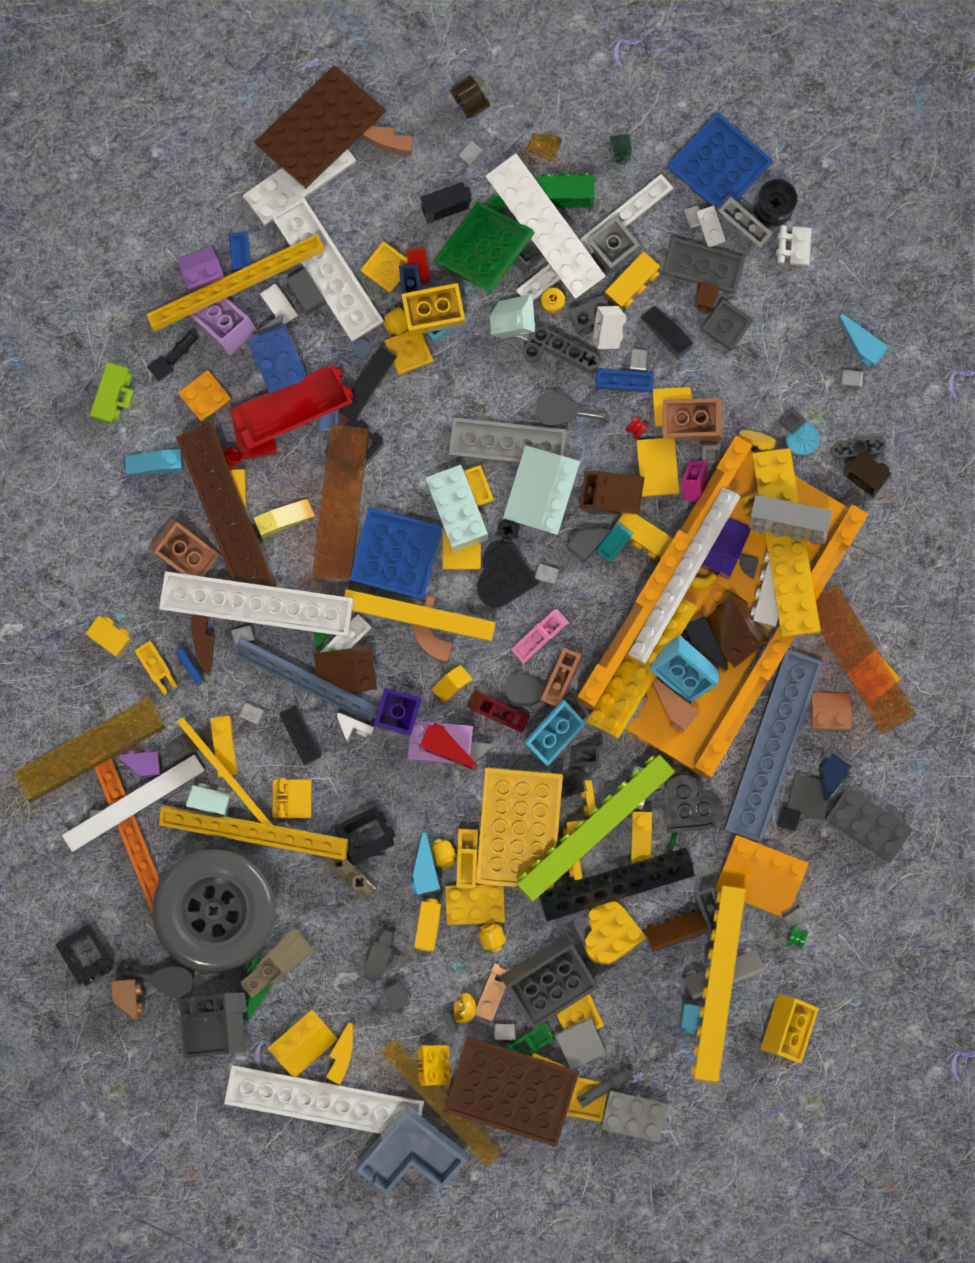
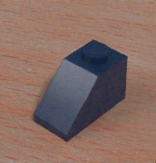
M418 264L399 266L401 294L421 290Z
M834 753L829 758L825 757L819 765L821 767L819 779L825 801L831 797L847 777L852 767Z

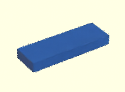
M597 369L596 389L652 393L654 373Z

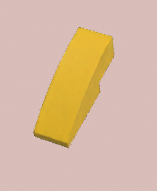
M459 828L456 888H476L478 829Z
M350 1022L330 1054V1057L336 1061L326 1076L341 1085L347 1073L353 1050L354 1033L353 1024Z

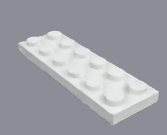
M347 149L306 189L281 168L246 192L243 198L263 225L267 226L273 221V215L301 198H307L355 164L356 159Z

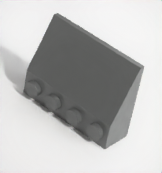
M566 934L500 976L532 1029L540 1026L599 988Z

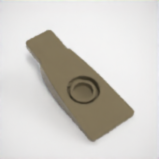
M292 929L270 950L253 969L254 971L240 985L251 997H254L264 987L269 986L290 972L310 956L314 949L296 929Z

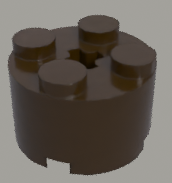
M471 74L453 85L452 89H450L457 104L462 103L460 107L467 119L474 118L491 106Z

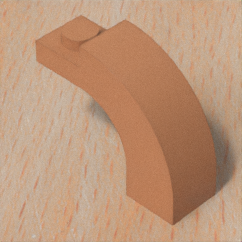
M428 596L427 600L422 601L421 606L433 608L435 598ZM413 625L415 639L422 651L432 659L447 664L453 643L438 639L432 634L430 628Z

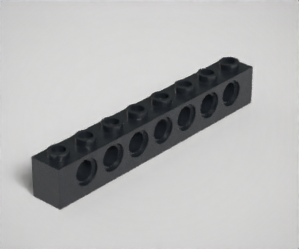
M685 847L545 890L539 896L545 919L548 922L693 877L695 875L692 860Z

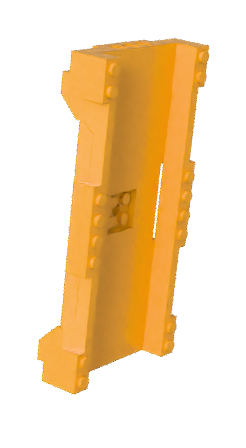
M735 436L681 530H678L635 601L634 607L578 695V703L592 711L594 710L637 639L722 488L737 493L740 496L739 500L758 491L752 460V453L755 452L751 450L752 445ZM795 476L799 504L832 510L825 544L815 545L806 540L815 600H817L869 514L853 504L848 508ZM738 500L729 518L749 526L751 514L746 516L743 511L753 506L754 500L745 505H741ZM751 529L740 554L759 560L754 579L743 573L738 558L729 580L716 575L718 579L705 590L694 589L691 585L689 586L683 599L698 607L689 622L703 616H709L732 595H734L749 615L751 614L752 606L756 607L758 601L754 599L757 588L761 589L763 582L759 581L762 569L766 570L767 563L764 562L767 552L765 534L760 535V533L754 532ZM700 568L696 576L705 578L711 572ZM758 625L768 638L773 629ZM779 625L753 670L749 668L761 648L735 668L722 653L729 669L726 672H722L719 669L718 685L689 704L699 714L684 733L681 730L677 732L670 726L671 722L668 720L652 684L644 695L648 699L647 702H645L638 712V717L632 720L625 732L709 781L795 637L782 638ZM656 675V678H657L659 681H661L664 685H666L669 689H671L674 693H676L671 687H669L664 681H662V680Z

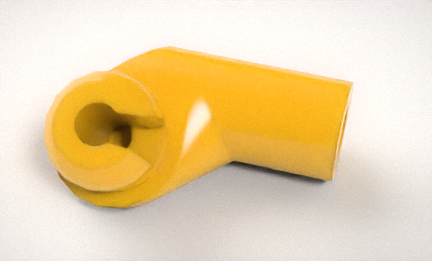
M713 572L705 578L695 576L690 585L694 589L705 590L718 577Z

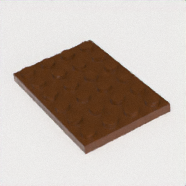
M334 65L254 143L306 189L386 111Z
M467 1036L444 1112L557 1147L580 1071Z

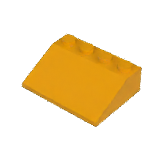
M736 835L714 890L716 892L722 891V886L746 889L744 903L782 917L781 914L792 907L809 863Z

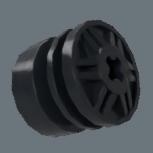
M783 179L767 181L761 187L754 203V212L757 218L768 226L778 227L785 224L790 219L798 202L795 188Z

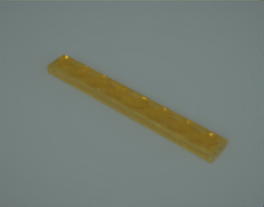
M395 1039L381 1051V1054L487 1167L502 1154L471 1120L444 1112L449 1096L438 1085L420 1086L418 1072H423V1070H418V1068H421L420 1065Z

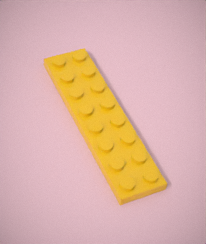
M684 599L681 600L646 663L630 657L627 653L586 721L589 725L617 739L620 737L656 677V674L650 670V666L666 644L681 636L698 608L695 604Z

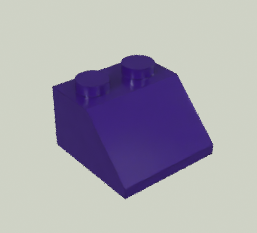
M385 688L374 725L383 730L411 736L422 698Z

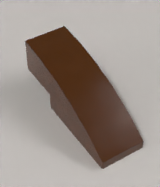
M191 615V630L195 651L207 676H211L214 637L207 635L208 617Z

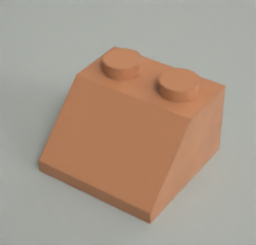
M813 692L811 696L810 731L849 732L851 730L850 693Z

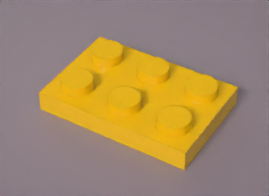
M489 884L476 885V888L445 886L447 925L486 924L489 922L505 923L504 886Z

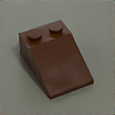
M734 595L706 617L721 652L734 668L742 664L769 641Z
M371 645L313 653L318 677L349 692L377 689Z

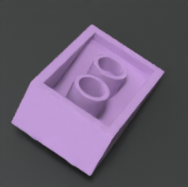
M227 298L190 315L229 356L257 331L250 318Z
M415 721L410 736L408 760L419 763L456 764L421 749L420 744L428 724L433 726L436 722ZM437 723L444 726L445 731L470 756L473 726Z

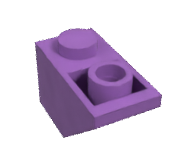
M144 749L143 753H135V750H129L119 755V759L141 778L158 777L161 775L160 754L158 751L155 752L154 749Z

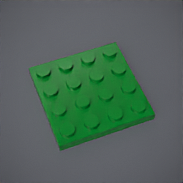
M477 201L434 259V262L438 266L491 293L535 233L531 228Z

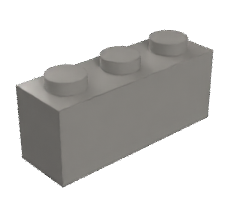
M729 194L716 207L717 211L760 248L773 234Z

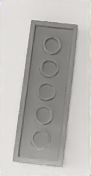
M453 417L449 456L520 464L525 445L564 456L567 430Z

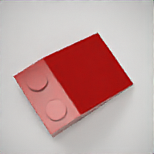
M434 723L433 726L428 724L420 744L423 751L474 771L477 770L476 763L453 737L445 731L444 726Z

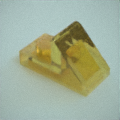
M533 133L526 151L553 161L563 139L559 136Z

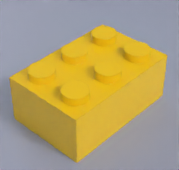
M458 283L401 294L409 336L465 325Z

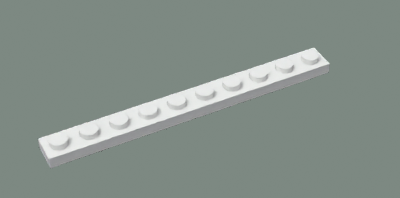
M662 174L659 175L579 240L589 254L593 255L594 252L587 241L589 237L616 216L625 227H628L669 194L673 187ZM548 264L519 287L516 293L520 297L531 294L533 295L534 302L546 289L553 287L561 279L552 266Z
M722 488L631 647L628 653L630 657L643 663L647 662L740 498L737 493Z

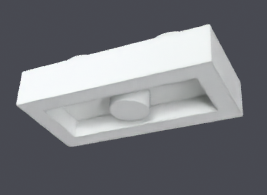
M710 206L696 211L695 213L706 246L712 247L726 242L715 207Z

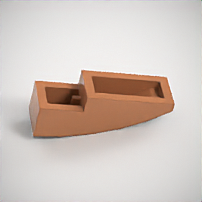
M371 126L361 136L365 141L385 151L412 156V136L394 135V128Z

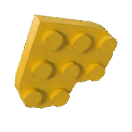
M612 901L591 908L588 916L591 932L585 939V952L594 963L610 965L647 939L638 925L618 902Z

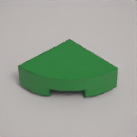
M500 195L487 199L490 208L502 213L505 202Z

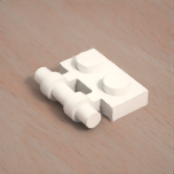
M780 225L779 232L777 233V263L784 264L785 257L790 258V265L809 266L812 228L792 227V234H788L787 226ZM786 241H791V250H786Z

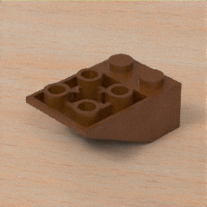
M585 471L579 508L590 514L639 515L645 477L603 471Z

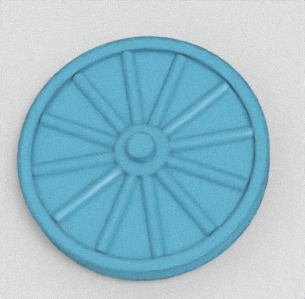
M806 422L793 435L789 431L786 433V445L796 455H809L819 446V432L810 423Z

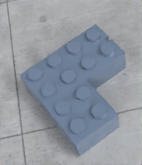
M406 1105L358 1160L356 1172L369 1182L372 1180L373 1172V1185L386 1195L411 1166L439 1188L443 1189L466 1163L467 1152Z

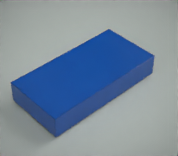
M248 232L229 233L232 271L235 272L251 265Z
M183 649L177 650L178 658L196 685L202 684L204 681Z

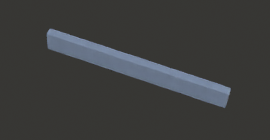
M242 638L238 641L234 652L235 656L369 723L373 720L378 706Z

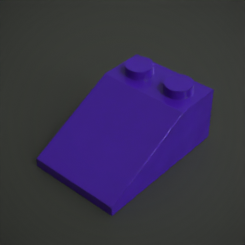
M728 518L700 568L729 580L751 531L749 526Z

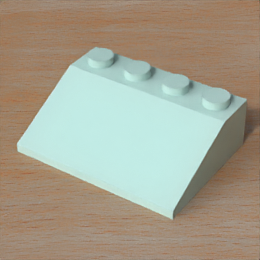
M525 445L503 518L558 535L580 461Z

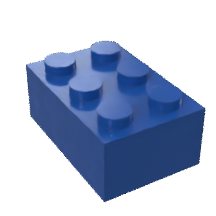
M285 323L251 335L248 338L247 343L269 393L305 380L307 374Z

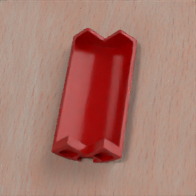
M330 364L307 374L305 380L272 393H264L228 411L244 444L248 449H251L353 403L351 399L353 393L349 386L346 387L342 383L340 378L343 375L340 368Z

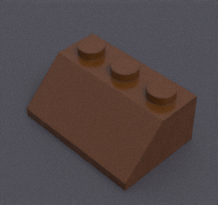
M694 909L683 912L684 916L679 918L676 915L665 918L666 922L659 925L658 922L646 925L648 929H645L644 933L647 937L651 953L709 932L700 910L696 912Z

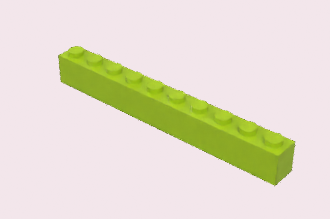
M661 755L656 758L654 756L649 758L645 762L647 766L642 771L638 768L631 775L633 779L628 784L624 781L617 788L619 792L614 797L610 794L602 801L605 804L603 807L593 809L588 814L590 818L586 822L581 820L574 827L576 831L572 835L567 833L559 840L562 844L558 848L553 846L545 853L548 856L543 861L540 859L531 866L533 870L529 874L524 872L517 879L519 883L516 887L530 903L536 900L675 773Z

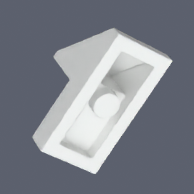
M340 713L337 715L347 743L353 730H357L356 734L366 738L367 735L372 737L375 730L374 727Z

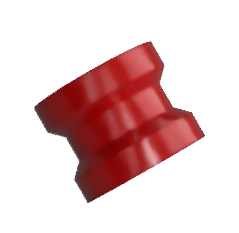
M637 416L626 427L625 431L633 434V438L638 440L649 426L643 424Z
M228 447L225 449L224 454L230 469L235 470L242 460V454L238 449Z

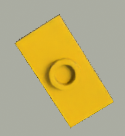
M481 465L465 470L464 473L477 507L493 502L494 498Z

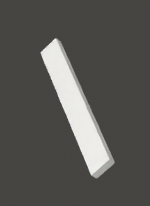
M194 754L63 834L62 837L71 852H74L200 775L205 770Z

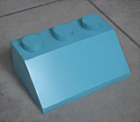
M681 636L666 644L650 666V670L689 704L718 685L719 669Z
M562 700L524 742L525 747L537 760L549 766L586 723L565 700Z

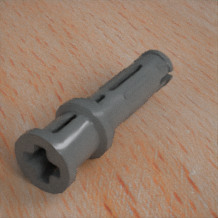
M623 1065V1068L618 1072L609 1074L608 1079L581 1096L576 1097L582 1108L609 1091L620 1089V1086L627 1081H633L634 1078L627 1066Z

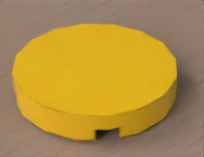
M743 430L738 434L739 438L750 443L752 447L753 445L758 446L761 450H772L776 444L774 438L763 433Z

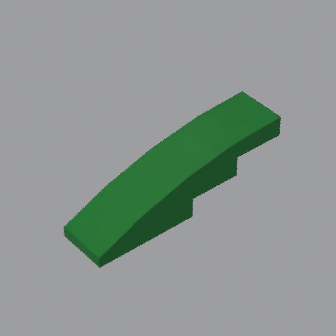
M544 1022L506 1048L531 1055L553 1041L555 1037Z

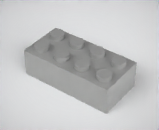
M755 495L749 528L757 533H764L765 531L772 533L773 536L783 537L784 535L796 541H802L803 539L810 541L812 544L821 545V543L825 544L832 510Z

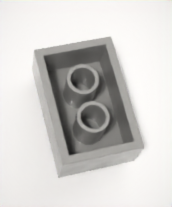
M609 1091L601 1129L659 1143L667 1104Z

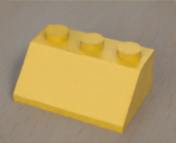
M778 994L760 1050L801 1064L819 1008L796 998Z
M311 1010L267 1049L292 1077H297L330 1048L338 1038L318 1015Z

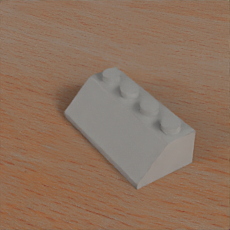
M748 948L739 952L740 956L736 957L733 984L766 971L756 950L751 951ZM711 963L703 966L704 970L698 973L696 969L685 973L686 977L682 980L691 1001L702 997L704 986L708 987L709 979H705L707 967L711 968Z

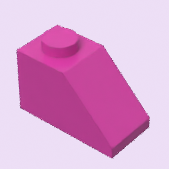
M708 461L688 462L681 481L684 501L697 502L707 486Z

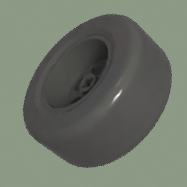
M219 849L197 851L174 863L165 872L157 885L152 903L154 929L164 950L179 964L202 973L229 972L251 961L266 944L275 918L273 893L263 873L245 857L231 851ZM214 886V898L206 899L201 889ZM226 890L230 891L235 897V901L227 905L221 901V896ZM191 899L201 903L199 912L188 911ZM210 907H212L213 909L215 907L218 908L217 916H215L214 914L212 916L209 915ZM228 911L239 912L236 924H231L226 920ZM200 918L206 923L202 933H198L191 925L193 921ZM221 924L226 931L225 935L213 937V925Z

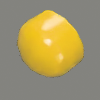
M468 993L458 994V997H461V999L454 1003V1020L456 1023L470 1022L476 1014V1002L472 995Z

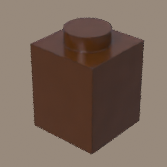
M701 282L694 308H698L697 310L702 313L713 312L719 286Z

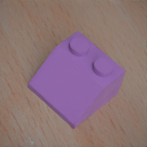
M212 246L177 259L189 293L224 278Z

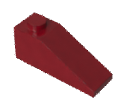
M474 689L467 704V707L474 712L523 733L530 718V715Z

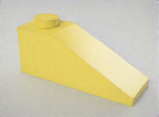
M308 499L268 511L254 517L262 539L311 519L315 515Z

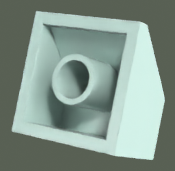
M533 295L498 301L490 315L491 335L499 338H508L535 332Z
M198 783V786H192L186 807L193 811L227 817L232 795L228 793V789L217 787V790L209 789V785Z

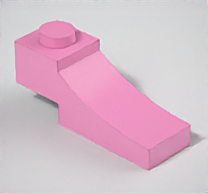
M558 609L553 610L523 637L511 651L523 664L526 663L569 624L568 620Z

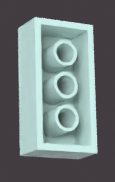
M459 465L426 477V485L452 552L488 540L487 530L462 466Z

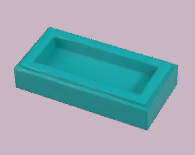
M618 522L596 549V552L611 562L633 533Z

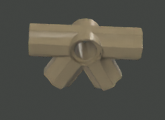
M324 858L323 861L338 874L337 876L348 887H352L364 900L370 897L377 889L347 859Z

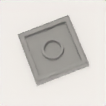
M591 1018L555 1033L571 1069L606 1054Z

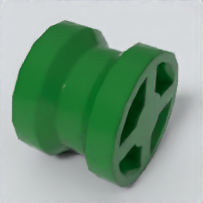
M793 926L787 944H794L799 949H802L808 931H801Z

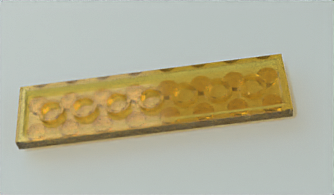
M148 697L14 771V774L29 803H32L166 727L153 702Z

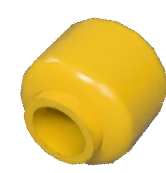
M557 288L546 289L541 296L542 309L548 314H557L563 310L565 305L563 292Z
M396 307L385 315L383 324L390 334L400 335L408 329L405 312L401 307Z
M438 839L431 844L430 850L434 865L437 868L447 869L455 863L457 854L449 841Z
M495 922L482 925L480 927L481 930L478 932L482 948L491 950V952L501 950L502 945L506 942L501 925L495 924Z

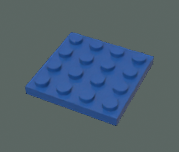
M717 112L667 165V168L706 203L714 206L717 211L716 207L727 194L735 201H738L769 168L773 160Z
M369 507L349 581L424 600L443 526Z

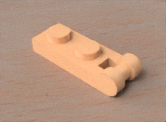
M494 964L476 1008L475 1015L493 1021L506 989L503 981L502 983L496 981L495 977L496 975H503L510 969L507 968L505 970L500 968V965Z

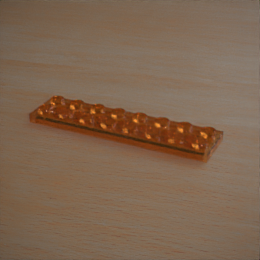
M330 425L313 577L350 580L369 429Z
M836 584L822 592L816 600L820 633L882 735L916 716V713L838 585Z

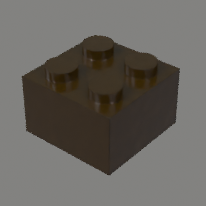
M860 451L843 476L874 498L892 473L889 471L888 466L873 460L874 457L870 453Z

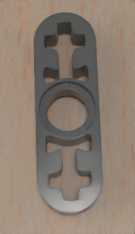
M879 436L837 441L831 448V455L837 460L855 458L858 453L853 450L854 444H862L864 447L863 452H867L868 446L874 445L875 441H878V444H882L879 450L876 447H872L868 453L872 456L880 455L886 449V441ZM847 444H850L849 450L843 451L842 455H839L838 452H835L838 446H840L841 449H847Z

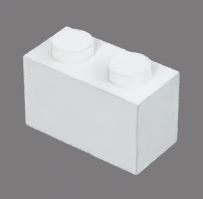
M597 306L592 341L597 349H619L620 341L623 340V324L626 322V315L619 306Z

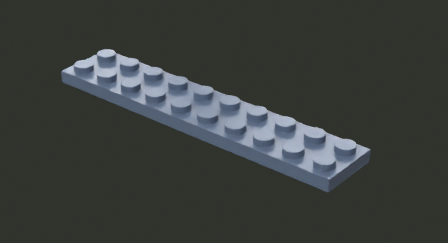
M787 650L724 831L762 843L823 661L791 650Z

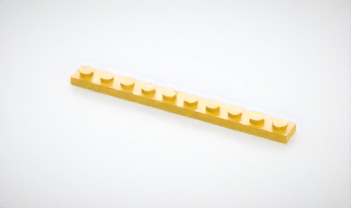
M315 234L146 315L155 332L324 252L325 248L318 234Z
M163 805L160 809L159 826L341 860L346 859L348 839Z

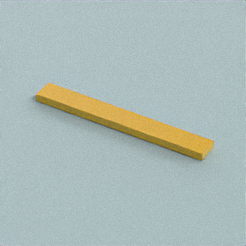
M347 589L345 591L344 597L354 599L353 612L492 642L496 622Z
M184 718L177 721L179 726L260 823L272 825Z

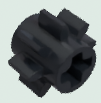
M505 520L503 526L498 524V528L501 531L497 532L496 536L502 537V543L507 540L511 544L513 538L518 539L515 532L520 531V528L514 527L515 521L510 524ZM510 528L512 535L508 534L506 536L504 529L508 530Z

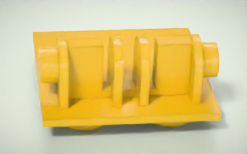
M284 778L273 780V818H311V780H286Z
M449 1045L418 1046L417 1057L418 1060L423 1061L417 1062V1064H423V1068H418V1070H423V1072H418L420 1086L451 1085Z

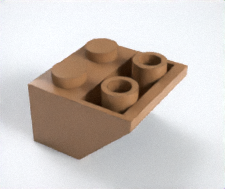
M137 980L111 981L112 1001L134 1020H141V1016H144V1005L140 1003V996H143L142 984H139Z

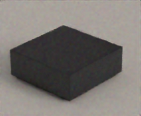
M162 355L147 366L158 382L174 371Z
M782 807L777 826L796 831L801 812Z

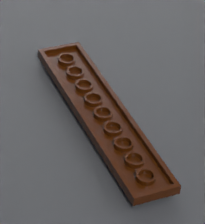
M207 423L176 436L232 581L276 587L213 423Z

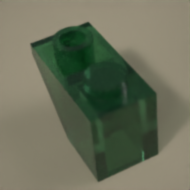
M629 135L609 136L612 163L617 165L626 164L627 161L631 160L632 153Z

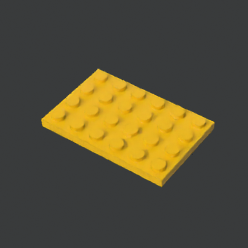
M485 768L476 883L516 887L519 883L517 879L524 872L529 874L533 870L531 866L539 859L543 861L548 856L545 853L553 846L557 848L563 774ZM554 883L546 890L554 888Z

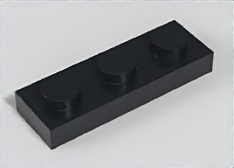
M295 705L279 713L303 765L305 766L321 758L297 706Z

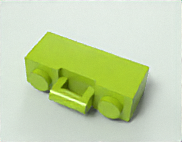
M107 362L90 413L92 420L114 425V422H118L121 411L119 407L128 409L133 395V390L126 388V385L129 386L132 380L129 368ZM122 392L125 393L123 401L119 402Z

